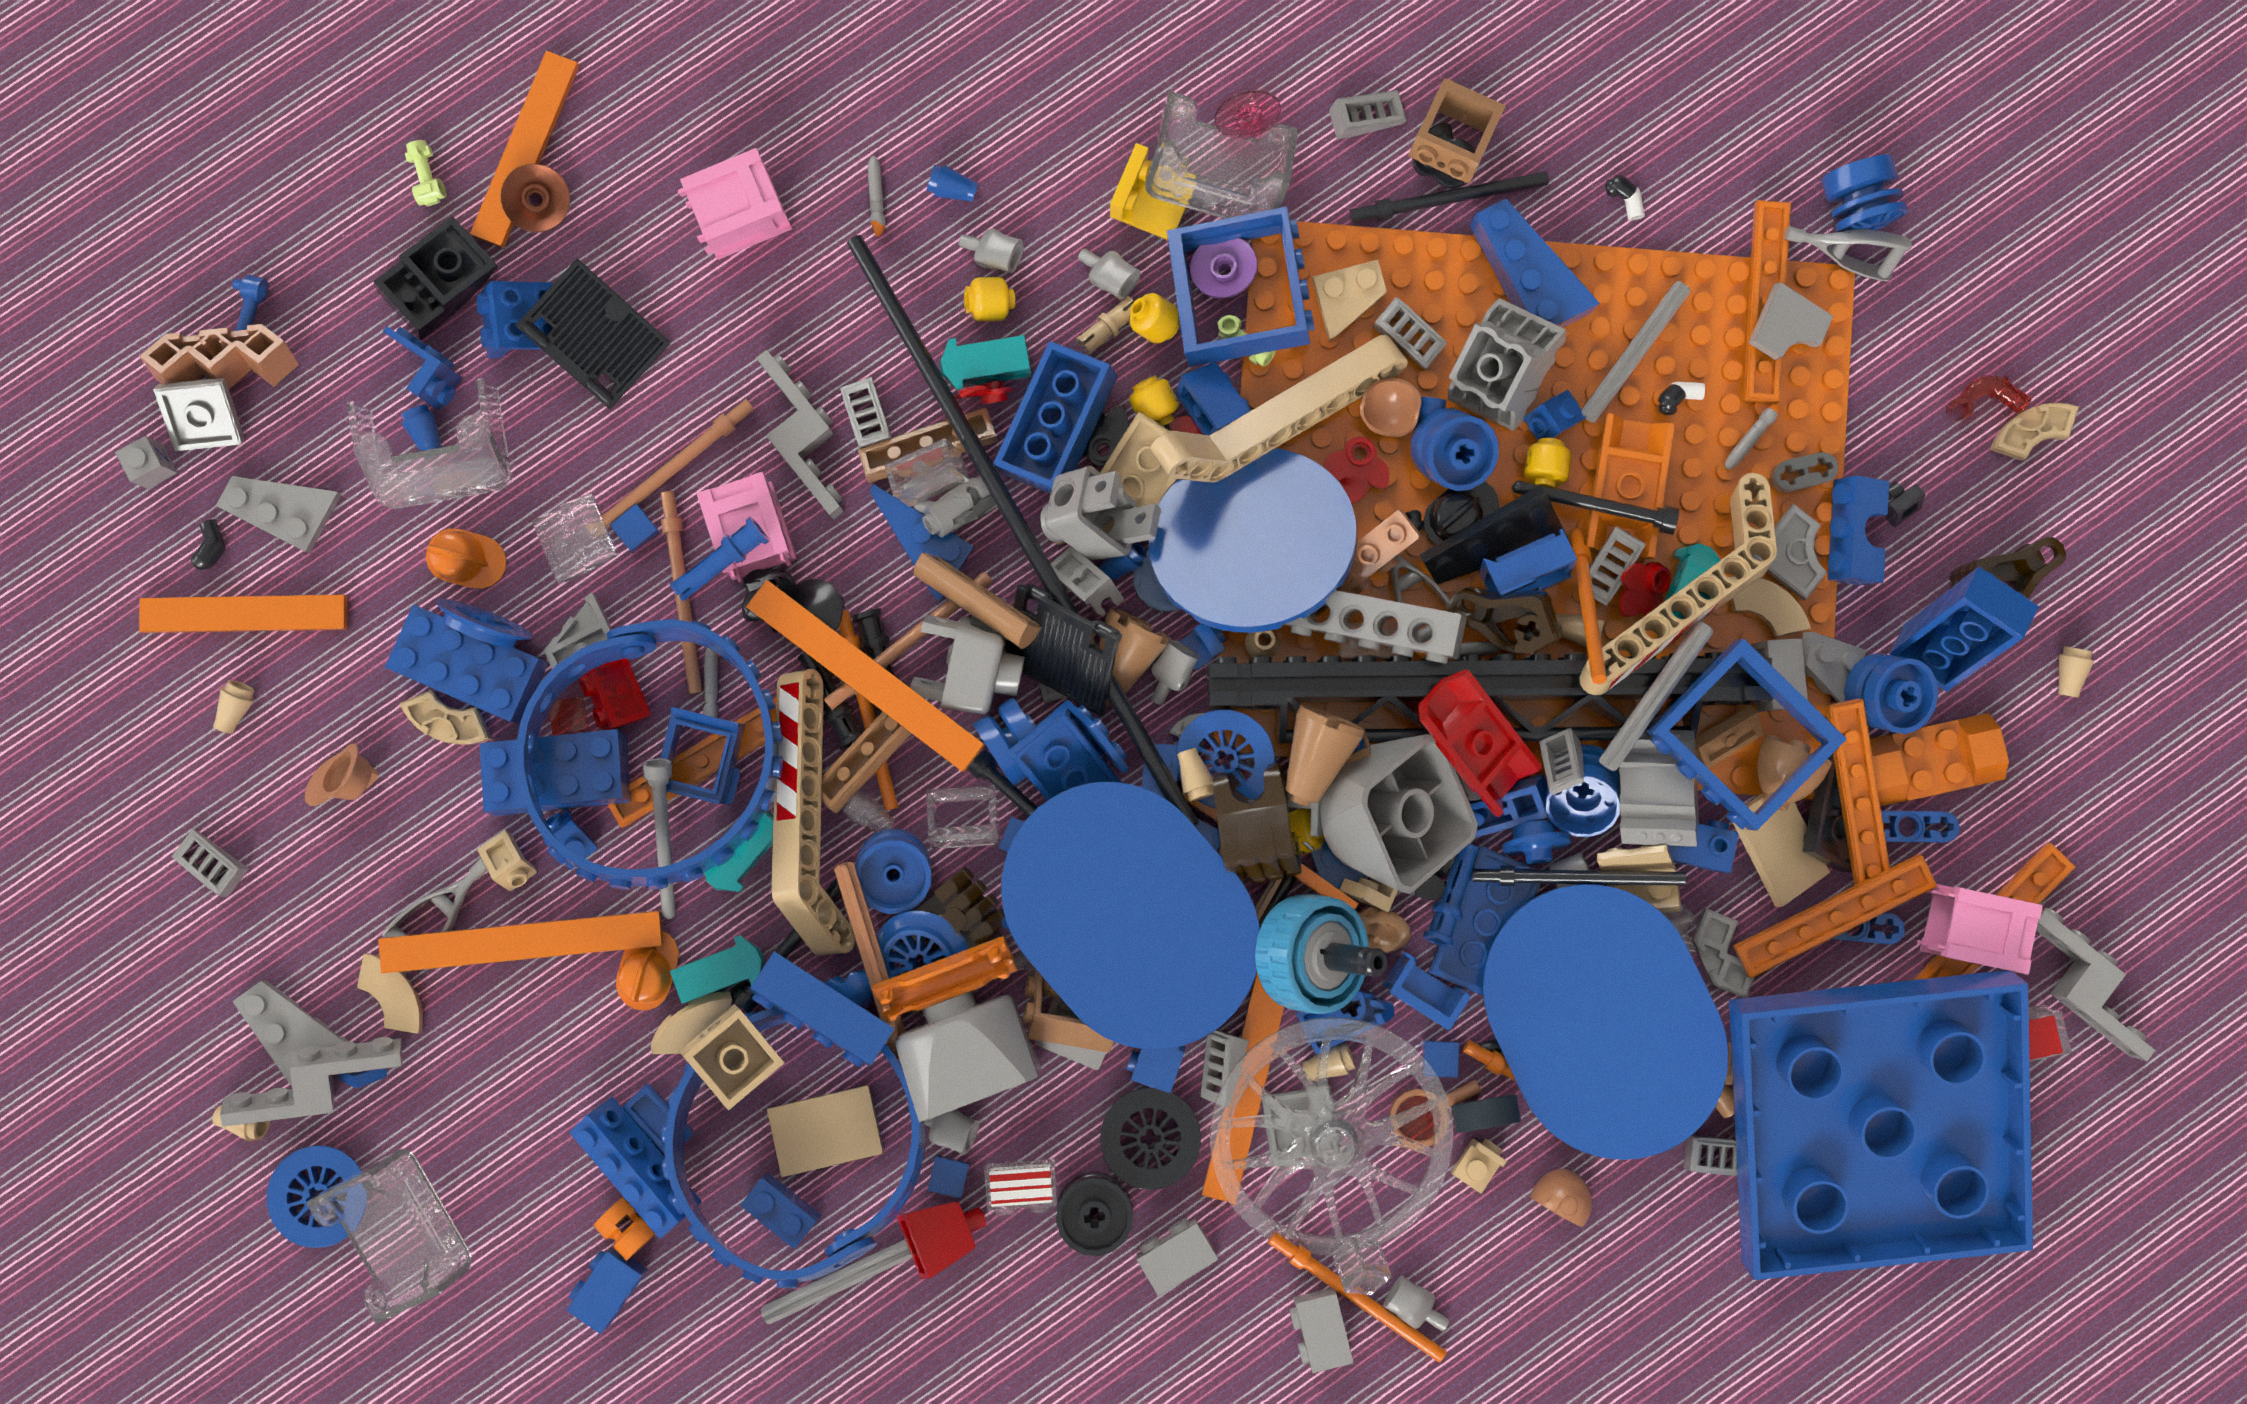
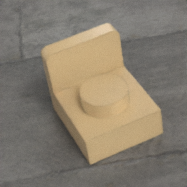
M506 830L477 849L492 879L508 891L524 885L530 877L537 873L534 865L525 860L513 835Z
M1360 877L1358 883L1344 878L1340 887V891L1388 913L1398 890L1373 878L1369 881Z
M1473 1138L1450 1173L1482 1194L1499 1166L1504 1167L1507 1161L1499 1156L1503 1150L1485 1138L1481 1144Z

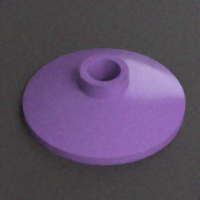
M1241 238L1218 244L1200 245L1193 254L1190 263V274L1195 286L1203 294L1217 299H1226L1239 295L1251 285L1257 273L1255 252ZM1223 269L1231 270L1227 275H1220Z

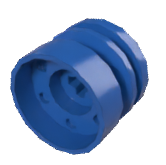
M1877 155L1846 164L1831 171L1821 179L1827 201L1829 203L1844 202V204L1831 212L1833 220H1841L1834 226L1836 232L1854 229L1878 230L1900 219L1909 212L1905 202H1897L1904 196L1902 189L1885 190L1886 187L1896 182L1899 178L1892 155Z
M1581 744L1584 782L1554 795H1551L1547 786L1546 812L1550 821L1560 831L1572 836L1591 837L1604 833L1614 825L1619 817L1620 773L1619 767L1617 770L1611 771L1599 762L1600 757L1605 752L1604 749L1594 745Z

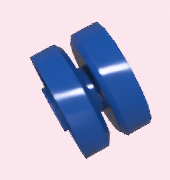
M1453 408L1438 409L1425 416L1415 428L1411 439V457L1416 469L1427 479L1455 491L1471 490L1484 483L1494 471L1499 458V442L1494 430L1484 420Z
M1875 653L1865 656L1853 666L1847 676L1844 696L1845 701L1858 698L1864 701L1868 727L1907 734L1917 731L1932 716L1938 699V687L1931 668L1922 661Z
M1012 697L998 706V713L1007 727L1001 729L994 717L988 714L972 724L1009 781L1015 786L1026 779L1027 776L1008 755L1007 751L1037 726L1028 713L1026 715L1023 713Z
M885 829L872 834L862 844L856 857V871L866 903L871 908L886 914H900L914 909L925 899L931 886V858L926 845L915 834L903 829ZM897 869L896 874H890L888 870Z

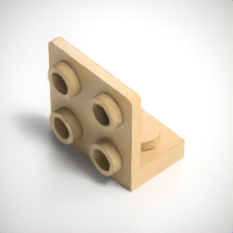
M1643 845L1641 848L1628 850L1611 848L1604 853L1597 854V862L1602 871L1677 872L1667 845ZM1607 885L1640 897L1661 913L1681 911L1679 886Z

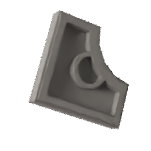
M1779 282L1773 285L1748 343L1774 360L1782 358L1787 349L1794 344L1803 343L1811 347H1817L1822 344L1833 316Z
M1792 504L1774 526L1777 554L1767 573L1799 598L1805 600L1827 573L1818 562L1814 551L1815 536L1821 525L1795 504ZM1756 554L1751 555L1754 559L1763 561L1760 556Z

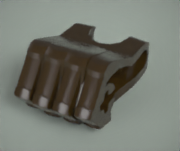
M2046 537L2032 544L2018 547L2008 554L1982 558L1960 565L1950 573V588L1977 567H1981L2000 581L2009 582V587L2023 594L2028 599L2040 580L2065 561L2066 552L2064 545L2054 537ZM2043 546L2050 547L2054 553L2053 559L2045 564V560L2039 551Z
M1471 586L1457 592L1448 602V612L1465 616L1467 618L1465 626L1480 631L1489 641L1503 651L1536 654L1542 648L1557 642L1562 637L1561 625H1559L1552 606V598L1547 592L1542 590L1513 592L1501 597L1497 592ZM1464 599L1474 603V611L1465 607ZM1520 617L1517 621L1519 625L1514 629L1517 641H1512L1505 635L1497 623ZM1530 622H1536L1535 628L1538 630L1537 632H1531L1532 626L1529 624Z
M1278 763L1269 764L1263 774L1264 791L1257 799H1249L1237 791L1233 777L1228 773H1216L1213 778V793L1223 863L1226 870L1235 872L1242 883L1247 882V876H1249L1251 883H1261L1266 881L1265 873H1267L1269 880L1284 878L1283 870H1286L1287 875L1302 873L1298 835L1295 832H1291L1288 812L1289 796L1285 790V774L1282 766Z
M965 866L934 891L935 894L915 911L930 912L946 919L953 927L957 937L959 932L962 934L968 949L983 944L1002 927V920L1005 914L1003 909L995 910L1000 903L993 894L990 893L986 897L983 896L988 889L980 879L972 883L971 880L974 878V875ZM912 935L913 939L917 940V936ZM924 937V942L929 944L931 940ZM936 943L932 945L933 950L940 948ZM941 955V956H939V957H937V958L943 959V958H946V956H945V955Z

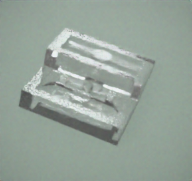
M592 492L559 505L560 509L532 520L555 580L559 584L583 575L618 556Z

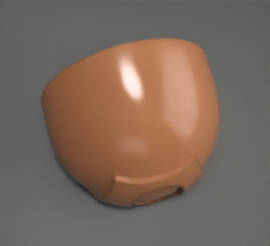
M1397 378L1381 379L1371 384L1364 392L1360 414L1367 427L1377 434L1389 437L1405 436L1417 424L1421 408V397L1417 389L1407 381Z
M1557 1169L1548 1172L1539 1179L1531 1192L1530 1197L1580 1227H1584L1591 1215L1592 1195L1584 1179L1573 1171Z

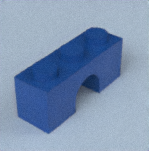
M1858 475L1834 480L1828 581L1859 586L1884 583L1885 549L1874 547L1869 543L1865 534V525L1868 518L1888 515L1889 481Z

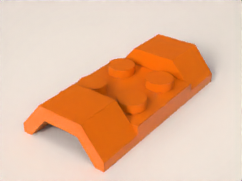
M1607 413L1601 448L1598 454L1592 496L1656 510L1657 507L1662 508L1675 424H1648L1624 420L1615 414ZM1590 510L1586 545L1590 550L1598 553L1614 528L1618 526L1646 543L1637 559L1655 558L1659 528L1652 527V523ZM1617 540L1613 544L1629 555L1633 551Z
M1989 713L1921 727L1917 731L1907 734L1894 733L1870 739L1880 807L1974 787L2006 778L2009 759L2002 731Z

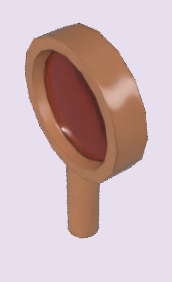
M1476 1080L1441 1098L1427 1089L1412 1088L1403 1091L1394 1099L1389 1108L1388 1121L1391 1130L1402 1143L1410 1147L1425 1148L1432 1146L1443 1137L1448 1127L1447 1110L1452 1105L1460 1104L1482 1091Z

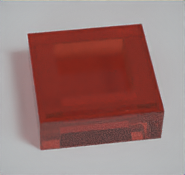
M578 696L555 701L549 711L553 736L589 730L584 697Z

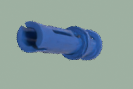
M749 516L744 526L731 536L726 534L722 537L721 546L678 579L672 581L670 586L676 595L680 594V599L685 601L733 562L745 561L746 555L761 543L767 544L770 540L755 519Z
M1469 843L1455 855L1441 900L1433 904L1432 911L1434 915L1429 930L1424 931L1423 938L1439 946L1453 947L1454 941L1452 936L1457 921L1462 920L1463 917L1460 906L1477 855L1480 852L1479 847Z

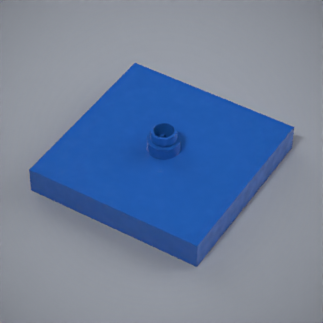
M2003 970L1729 1000L1741 1260L1754 1280L2033 1250L2027 982L2014 972Z

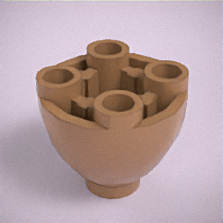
M1770 734L1765 736L1757 760V773L1763 792L1760 800L1763 803L1811 755V747L1808 744L1792 739L1790 744H1787L1776 736ZM1827 759L1778 810L1786 811L1789 804L1799 801L1813 792L1826 777L1832 762Z

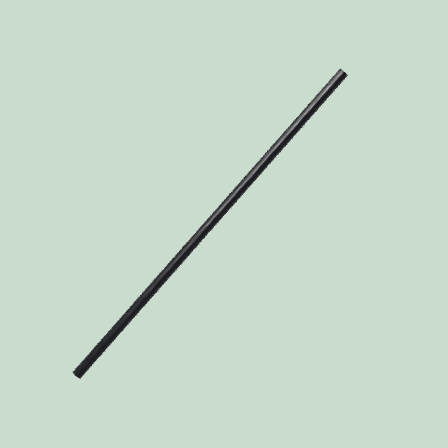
M862 235L852 237L847 241L848 247L1045 590L1054 596L1056 603L1080 615ZM1093 640V645L1099 648L1095 640ZM1112 672L1107 698L1165 799L1177 807L1194 826L1199 824L1187 800Z

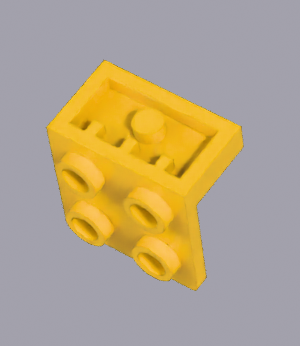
M1136 143L1111 200L1110 217L1168 240L1167 230L1178 228L1196 186V179L1148 160L1149 148Z

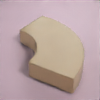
M2049 403L2028 409L2012 418L2002 427L1995 437L1990 450L2022 461L2027 459L2032 448L2043 440H2066L2070 436L2079 406L2065 403Z
M1735 576L1728 577L1729 579L1737 580ZM1759 578L1730 600L1733 612H1748L1759 616L1769 625L1774 637L1811 628L1800 604L1786 590L1771 581Z
M429 690L399 703L403 712L414 726L437 740L458 745H470L492 739L479 708L474 707L465 710L451 708L440 700L434 690Z
M369 953L363 954L357 988L369 992L380 1003L384 1013V1028L416 1034L422 1033L423 1012L417 991L414 990L410 981L404 975V972L381 974L380 957Z
M730 991L710 993L688 1001V1006L673 1016L670 1014L655 1032L651 1043L652 1054H681L679 1050L730 1009L732 1001Z

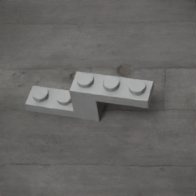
M765 350L756 359L797 409L793 415L768 433L766 437L834 520L844 512L838 505L843 499L831 484L827 487L822 485L817 478L822 473L810 458L803 461L806 456L834 435L828 427L833 421L821 406L816 410L808 402L812 395L800 380L794 384L787 376L791 369L778 354L773 358Z
M2049 908L2042 910L2036 931L2074 960L2050 994L2129 1057L2148 1061L2155 1050L2145 1042L2147 1037L2134 1027H2125L2118 1021L2120 1016L2114 1010L2104 1005L2126 975L2116 967L2118 963L2116 959L2101 950L2097 952L2089 945L2091 940L2083 933L2075 929L2069 930L2062 924L2064 919L2055 911Z
M380 1037L372 1042L354 1043L347 1041L331 1047L306 1046L298 1051H292L289 1067L292 1089L274 1088L267 1092L256 1094L239 1092L230 1097H224L220 1112L221 1125L225 1127L333 1113L335 1092L332 1075L402 1066L401 1038Z

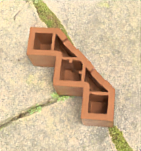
M262 324L247 325V330L230 331L228 327L199 330V335L182 336L180 332L165 334L139 356L155 379L161 384L196 381L205 375L209 379L225 378L229 389L251 370L274 387L299 365L286 343Z

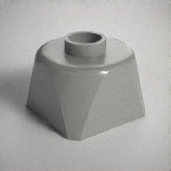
M1431 734L1370 745L1371 756L1344 765L1321 798L1320 819L1322 831L1334 856L1351 869L1407 894L1414 892L1474 840L1478 826L1456 770L1436 746V740Z
M969 991L924 1008L922 1010L927 1023L902 1033L895 1041L919 1122L1037 1078L1041 1071L1040 1063L1032 1043L1028 1039V1033L1013 997L1009 995L998 996L977 1004L973 992Z

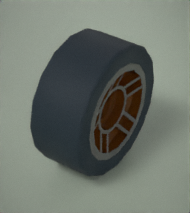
M1515 1094L1451 1106L1457 1133L1521 1122L1517 1096Z

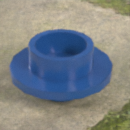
M1549 820L1533 821L1515 826L1512 829L1513 840L1504 843L1502 851L1506 855L1525 856L1526 864L1529 865L1543 864L1553 860L1552 851L1570 845L1572 840L1571 835L1568 833L1557 832L1556 826Z

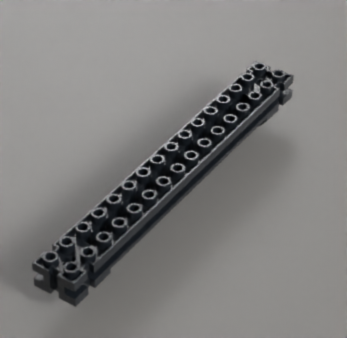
M1723 652L1704 653V656H1697L1667 698L1673 700L1656 713L1646 729ZM1582 653L1565 654L1564 657H1559L1558 660H1551V654H1531L1530 657L1523 658V660H1516L1515 654L1495 655V658H1489V661H1481V655L1468 654L1460 655V658L1455 659V661H1447V664L1426 660L1427 655L1424 659H1420V661H1411L1409 656L1394 655L1390 656V659H1386V662H1376V656L1372 655L1355 656L1352 662H1342L1341 656H1321L1317 662H1307L1306 656L1286 657V660H1283V663H1272V657L1258 656L1251 657L1249 664H1238L1237 657H1217L1216 661L1210 663L1207 668V710H1276L1278 743L1287 744L1292 743L1294 730H1286L1287 709L1297 714L1300 703L1376 702L1350 722L1358 724L1378 708L1384 706L1417 727L1405 729H1364L1369 738V743H1383L1430 734L1421 723L1419 716L1402 702H1421L1441 679L1466 669L1472 673L1504 717L1517 726L1513 728L1523 741H1541L1569 728L1573 730L1580 741L1613 740L1627 718L1606 700L1642 699L1674 653H1669V656L1660 657L1661 659H1656V656H1654L1601 695L1589 694L1580 685L1579 678L1587 662L1586 654ZM1764 658L1772 665V658ZM1736 662L1682 717L1684 726H1673L1670 730L1694 731L1696 739L1702 706L1756 705L1761 702L1771 701L1773 697ZM1574 700L1542 726H1533L1504 702ZM1583 705L1617 725L1614 727H1554Z

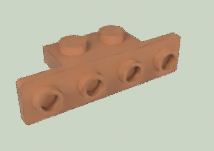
M1397 510L1357 542L1355 558L1350 572L1341 587L1339 586L1336 589L1337 591L1349 593L1354 590L1356 594H1359L1374 583L1370 578L1374 573L1379 570L1384 575L1400 563L1396 556L1421 536L1402 510ZM1328 605L1320 607L1316 611L1315 616H1319L1329 608Z

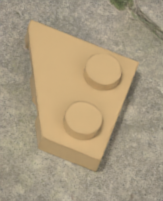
M1378 260L1312 277L1314 291L1329 342L1334 341L1342 331L1358 320L1367 309L1374 306L1387 293Z

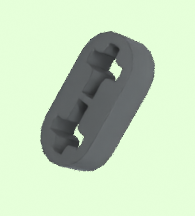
M1826 452L1789 459L1772 469L1770 482L1777 491L1782 493L1820 486L1831 481L1837 475L1838 463L1831 454ZM1818 460L1820 465H1826L1828 471L1823 473V477L1820 472L1811 474L1808 472V469L1818 464ZM1785 468L1788 473L1798 471L1800 473L1799 477L1790 481V485L1787 480H1781L1780 475L1785 472Z

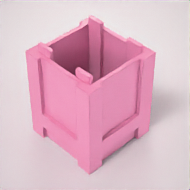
M757 148L680 179L683 188L679 189L678 193L681 197L687 195L689 201L685 203L689 209H693L703 233L697 236L700 243L707 242L709 246L705 247V251L708 255L714 252L718 260L792 230Z
M763 471L713 489L696 493L714 550L722 545V537L726 534L731 536L746 524V519L749 516L755 519L770 540L767 544L761 543L746 555L745 561L733 562L722 571L723 573H729L733 581L738 579V582L743 584V577H746L751 571L757 569L766 570L784 563L787 564V567L791 568V562L798 560L772 481L767 482Z
M1936 884L1937 887L1927 891V893H1931L1932 899L1924 938L1922 937V941L1917 940V943L1921 944L1920 951L2029 975L2030 958L2038 919H2040L2043 905Z

